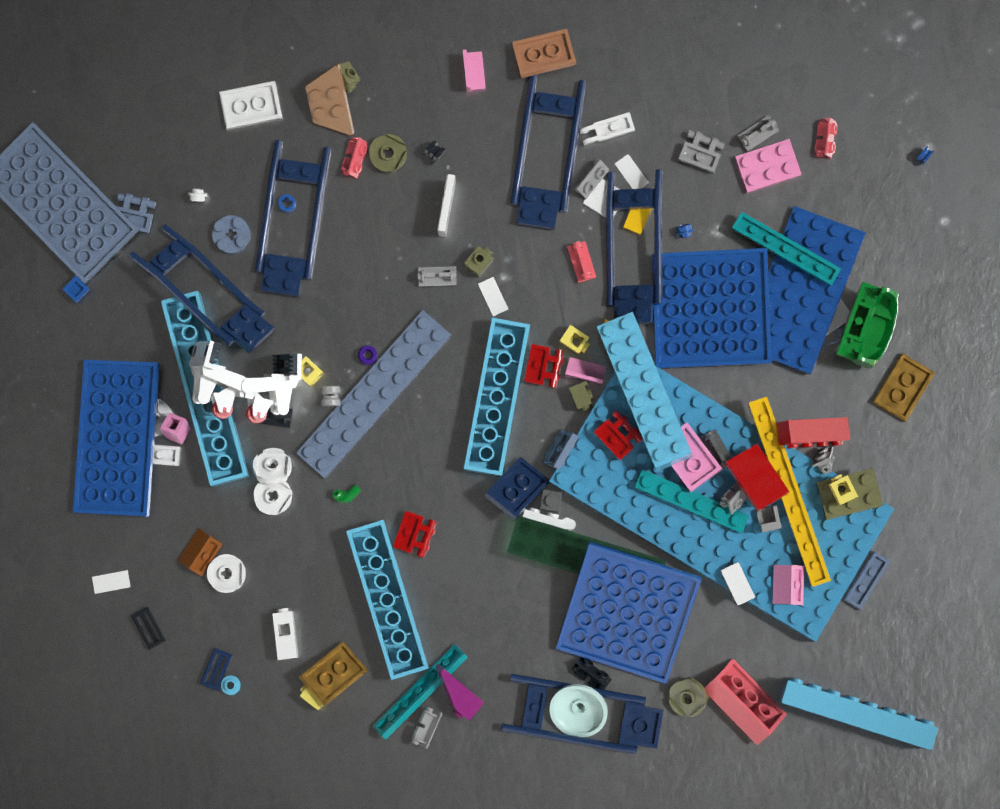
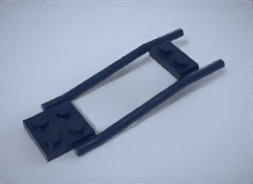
M533 75L529 78L510 204L514 206L520 205L517 219L518 225L555 230L557 211L567 212L586 81L579 80L577 96L574 98L542 92L536 93L538 75ZM532 111L573 117L562 193L553 190L521 187Z
M275 140L255 272L263 273L261 292L299 297L302 279L311 280L331 148L324 147L321 165L286 159L280 160L282 141ZM276 178L318 184L307 260L265 254Z
M661 169L655 170L654 189L641 188L614 191L615 173H607L606 306H614V319L633 312L638 324H653V305L662 304L661 203L663 170ZM654 208L655 285L615 286L613 210Z
M166 224L161 230L171 237L173 241L153 257L149 263L135 252L130 253L129 258L155 277L215 336L228 346L235 342L246 352L251 353L274 331L275 327L262 318L265 312L250 301L196 247ZM189 253L244 304L220 329L164 276L187 257Z
M517 674L510 675L511 682L529 685L522 717V726L502 723L501 731L630 754H637L638 745L657 748L664 710L646 707V697L593 688L603 698L625 701L617 744L541 730L548 688L561 689L572 684Z

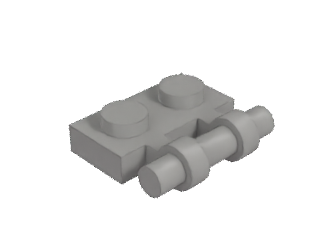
M689 130L687 137L694 140L693 144L685 141L678 160L714 173L721 154L715 153L714 150L715 148L723 150L725 143L718 141V138L713 137L712 139L704 136L699 131L696 133ZM699 142L709 145V150L699 147Z

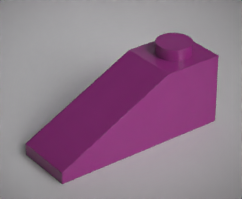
M437 664L435 667L448 701L455 708L453 713L461 719L465 717L470 721L484 702L442 666Z

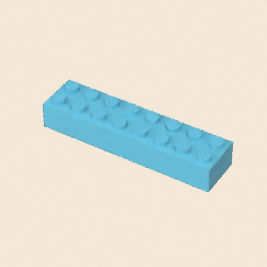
M633 312L597 326L599 335L656 472L691 458L692 452Z
M492 318L464 470L498 477L503 475L530 324Z
M377 521L346 531L391 680L429 669L385 521Z
M790 677L789 680H784L778 699L780 703L928 750L933 748L938 727H935L932 721L921 718L920 721H916V716L901 713L900 716L896 714L897 710L883 707L881 710L877 708L878 704L864 701V704L859 703V698L846 695L843 698L840 697V692L827 689V692L821 691V686L812 683L805 686L802 685V680Z

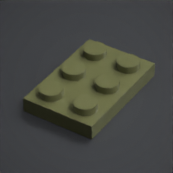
M874 468L848 474L858 497L839 506L829 487V484L832 483L831 479L816 483L826 520L883 506ZM839 486L838 491L840 493H843L845 491V488L843 486Z

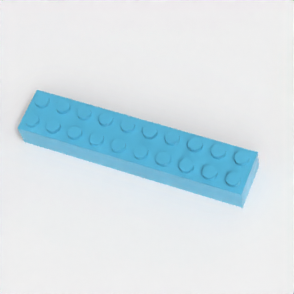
M195 291L184 294L207 317L201 293ZM176 297L162 300L161 304L210 486L215 487L248 478L250 476L233 412L228 418H217L212 413L213 404L211 398L206 404H196L192 400L194 376L192 375L191 367H189L195 342L213 341L211 331ZM215 359V360L217 361V363H211V364L220 365L218 359ZM215 385L212 393H218L224 390V388Z

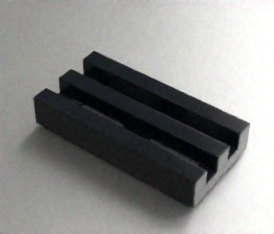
M149 607L131 616L149 650L167 641ZM144 613H147V615L149 616L154 628L156 629L160 637V640L156 638ZM138 616L141 617L154 643H150L139 620L137 619Z

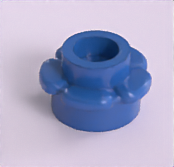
M691 224L680 225L676 227L677 233L675 234L680 235V238L689 237L694 229H692Z

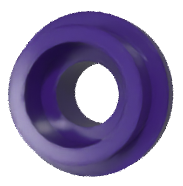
M363 346L358 352V358L361 363L370 365L376 361L377 352L372 346ZM366 352L371 353V357L369 359H366L364 357V354Z

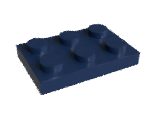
M520 457L486 492L485 497L515 520L549 485L550 480Z

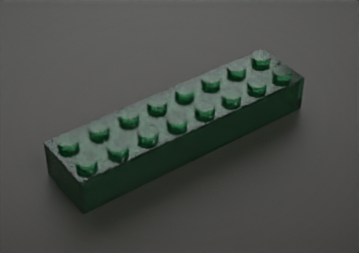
M523 516L517 517L507 550L508 554L577 575L580 574L590 542L666 565V560Z

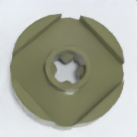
M394 134L382 135L375 138L370 145V160L378 170L394 173L405 164L407 148L400 137ZM389 148L392 149L393 156L386 158L383 151H388Z
M692 677L678 680L669 690V704L681 716L695 717L699 715L706 707L709 699L703 685ZM685 693L691 695L692 702L684 699L686 697Z

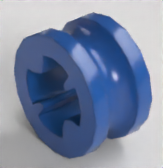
M928 146L916 158L921 160L923 165L934 153L933 150L930 151L928 149Z
M285 194L279 198L278 205L283 212L288 213L295 209L296 201L291 195ZM285 199H289L292 202L289 208H285V205L282 204L283 201L285 202Z

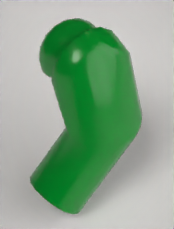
M354 484L348 491L334 490L332 497L339 503H350L360 493L361 489Z

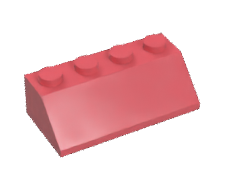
M734 659L723 667L704 687L708 696L756 745L766 739L787 715Z

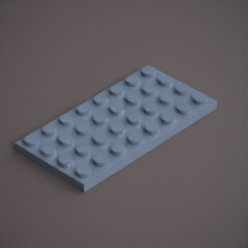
M34 122L0 154V198L83 283L86 284L139 231Z

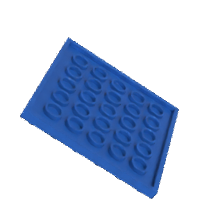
M767 248L662 253V304H654L656 366L658 368L772 364ZM652 254L653 285H655L654 254Z
M590 542L556 649L667 684L702 577Z

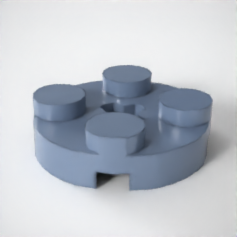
M229 215L222 217L214 224L212 238L215 245L221 251L227 254H237L243 251L249 243L251 231L248 224L242 218ZM229 230L237 233L233 240H230V237H226Z

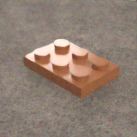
M567 29L512 42L521 78L576 65Z

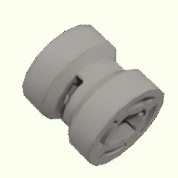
M321 387V393L323 394L321 406H340V400L338 399L340 387Z

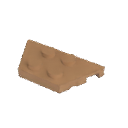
M337 63L318 78L308 83L305 89L313 123L353 135L354 127L340 63Z

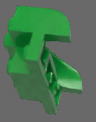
M862 282L841 334V341L836 355L853 360L852 363L868 369L874 367L883 356L892 337L898 313L899 293L884 286L879 288Z

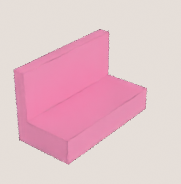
M467 49L463 50L467 92L486 90L482 51L467 53Z
M570 357L565 376L602 386L607 367Z
M774 565L773 604L803 605L804 566Z

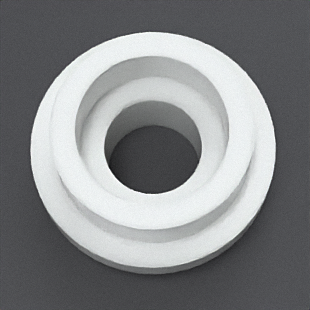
M194 188L192 192H188L189 200L205 201L207 193H203V189Z

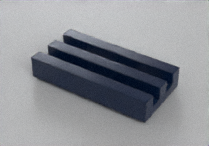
M214 648L200 684L218 691L233 655ZM217 653L221 654L209 683L205 682ZM226 656L227 659L216 685H213L223 658Z

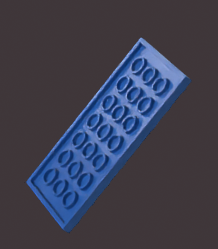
M794 206L783 235L841 268V271L832 286L775 254L768 272L771 354L773 361L804 373L812 374L866 232Z
M84 360L73 513L149 517L160 363Z

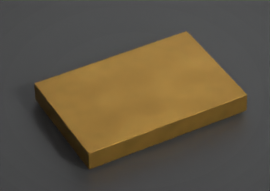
M902 353L872 403L906 422L935 372Z
M342 641L300 675L299 679L322 706L325 707L362 677L368 669Z

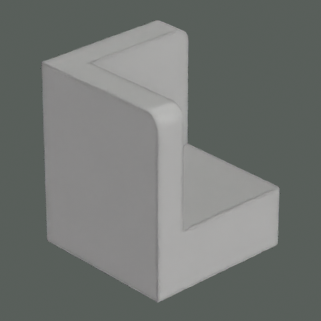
M777 505L764 508L758 512L756 511L761 533L782 528Z

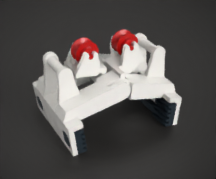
M213 341L195 342L189 364L194 376L192 395L194 403L206 404L211 398L213 404L212 413L217 418L224 419L232 414L234 398H245L248 402L246 417L252 423L263 422L266 419L269 408L275 415H285L288 413L292 388H295L301 379L302 354L273 355V357H276V359H273V361H276V363H273L275 365L273 367V370H275L273 374H264V377L246 378L225 370L226 367L211 364L217 363L215 359H218L216 355L219 354L217 350H220L218 346H221V343ZM215 385L224 388V390L218 393H212ZM268 391L270 400L262 398L257 392Z

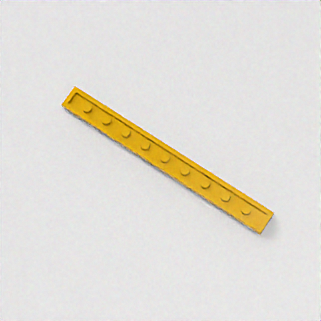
M764 397L749 402L748 405L766 457L790 491L781 500L811 587L829 582L831 579L785 447L778 444L776 421L768 398Z

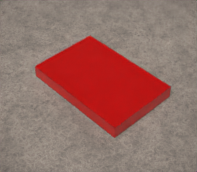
M758 444L725 463L757 512L790 492Z

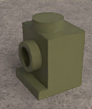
M587 381L569 388L577 411L582 410V412L593 408L591 402L594 399L590 389L586 390L585 388L588 386Z

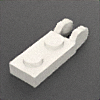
M630 112L595 122L593 125L579 129L580 134H587L594 130L596 133L595 137L585 139L583 145L602 142L635 132Z
M529 507V510L525 509L522 516L525 519L564 530L568 529V531L576 527V521L568 517L561 520L558 519L559 515L549 512L547 515L540 514L539 509Z

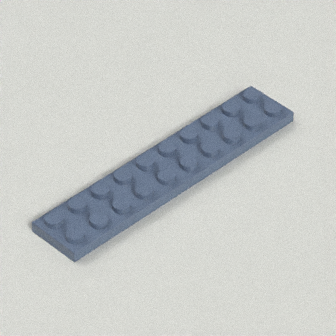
M422 310L342 400L340 406L335 408L296 454L321 476L326 478L452 335Z

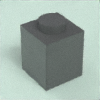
M543 490L540 510L559 513L562 493Z

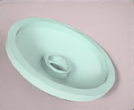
M567 685L554 694L550 703V716L553 723L559 730L568 735L579 737L592 736L603 728L607 720L608 709L605 700L596 690L586 685Z

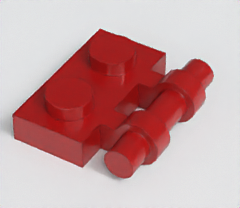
M532 344L524 382L543 386L544 378L550 379L549 387L556 388L557 381H560L561 376L559 375L560 366L564 361V358H562L563 350L556 349L555 356L549 355L550 347ZM548 362L553 363L551 373L546 372Z
M617 410L612 415L617 420L614 424L607 419L593 433L621 460L634 448L629 441L634 438L640 443L643 438L639 433V429L637 427L634 428L627 421L628 418ZM620 426L629 433L626 437L618 430Z
M405 511L393 547L408 553H412L413 547L419 548L417 556L424 558L426 551H429L431 536L436 531L434 529L436 521L429 519L428 525L425 526L422 525L423 516ZM419 530L425 532L421 542L416 541Z

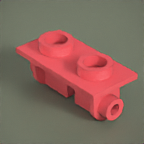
M831 117L828 119L821 118L820 122H818L817 136H823V139H816V157H824L826 155L832 159V153L835 152L834 135L837 134V124Z
M352 137L349 140L346 154L351 155V158L344 157L341 167V174L351 175L356 179L362 170V161L367 152L368 144L360 137Z
M579 241L567 246L578 283L596 278L586 242Z

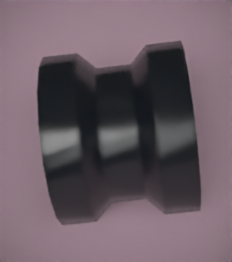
M434 140L424 150L423 155L429 157L431 162L436 164L445 154L446 149L439 147L438 142Z

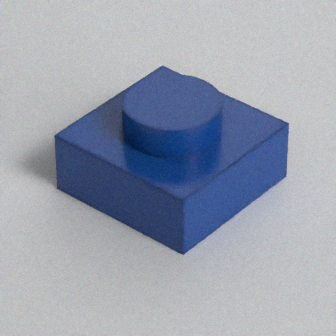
M77 276L63 288L76 303L90 291Z

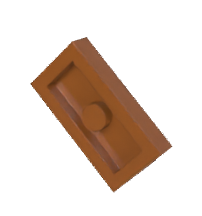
M198 528L178 558V561L190 570L203 576L223 544Z

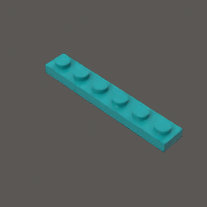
M743 212L740 213L732 227V230L767 248V250L832 286L841 271V268Z
M643 469L634 487L741 534L749 518V515L738 510L731 515L728 506L724 508L715 500L694 491L690 492L685 487Z
M454 644L373 725L376 731L386 740L442 684L435 666L439 664L452 674L468 658L466 654Z

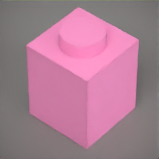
M168 413L160 430L166 439L183 444L191 427L185 418Z

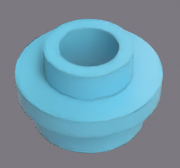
M227 676L221 682V688L225 694L234 695L240 690L241 683L235 676ZM230 681L234 683V687L232 689H229L227 687V684Z

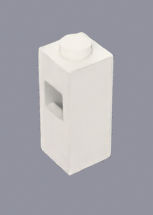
M288 608L277 609V613H273L278 660L299 658L294 613L289 611Z

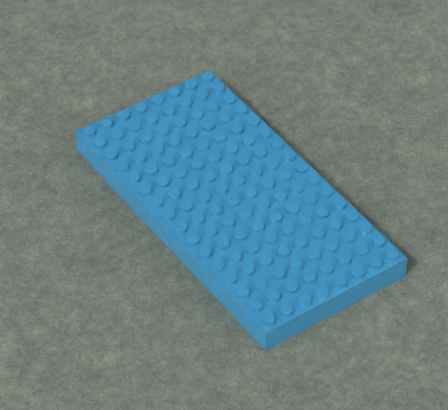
M656 366L680 426L688 423L699 438L716 429L732 458L756 444L759 445L765 454L754 424ZM614 373L577 434L576 445L567 456L566 463L560 470L556 469L549 483L728 591L730 590L720 570L739 562L755 595V598L747 602L809 640L816 642L894 511V508L883 502L881 507L826 520L816 483L832 479L838 475L832 471L829 474L822 473L818 465L812 466L814 460L794 448L787 449V445H784L831 579L829 582L811 587L781 498L765 507L777 505L781 529L761 533L756 510L747 498L742 506L737 509L749 515L741 534L634 488L642 469L682 487H687L671 466L656 472L643 440L638 443L634 438L631 439L629 442L634 448L623 459L619 460L593 433L607 419L614 424L617 420L612 415L617 410L628 418L627 421L634 428H638L616 373ZM622 426L618 428L625 437L629 434ZM726 467L696 488L694 492L720 503L721 498L728 490L736 492L732 489L736 480ZM774 565L804 566L803 605L773 604Z

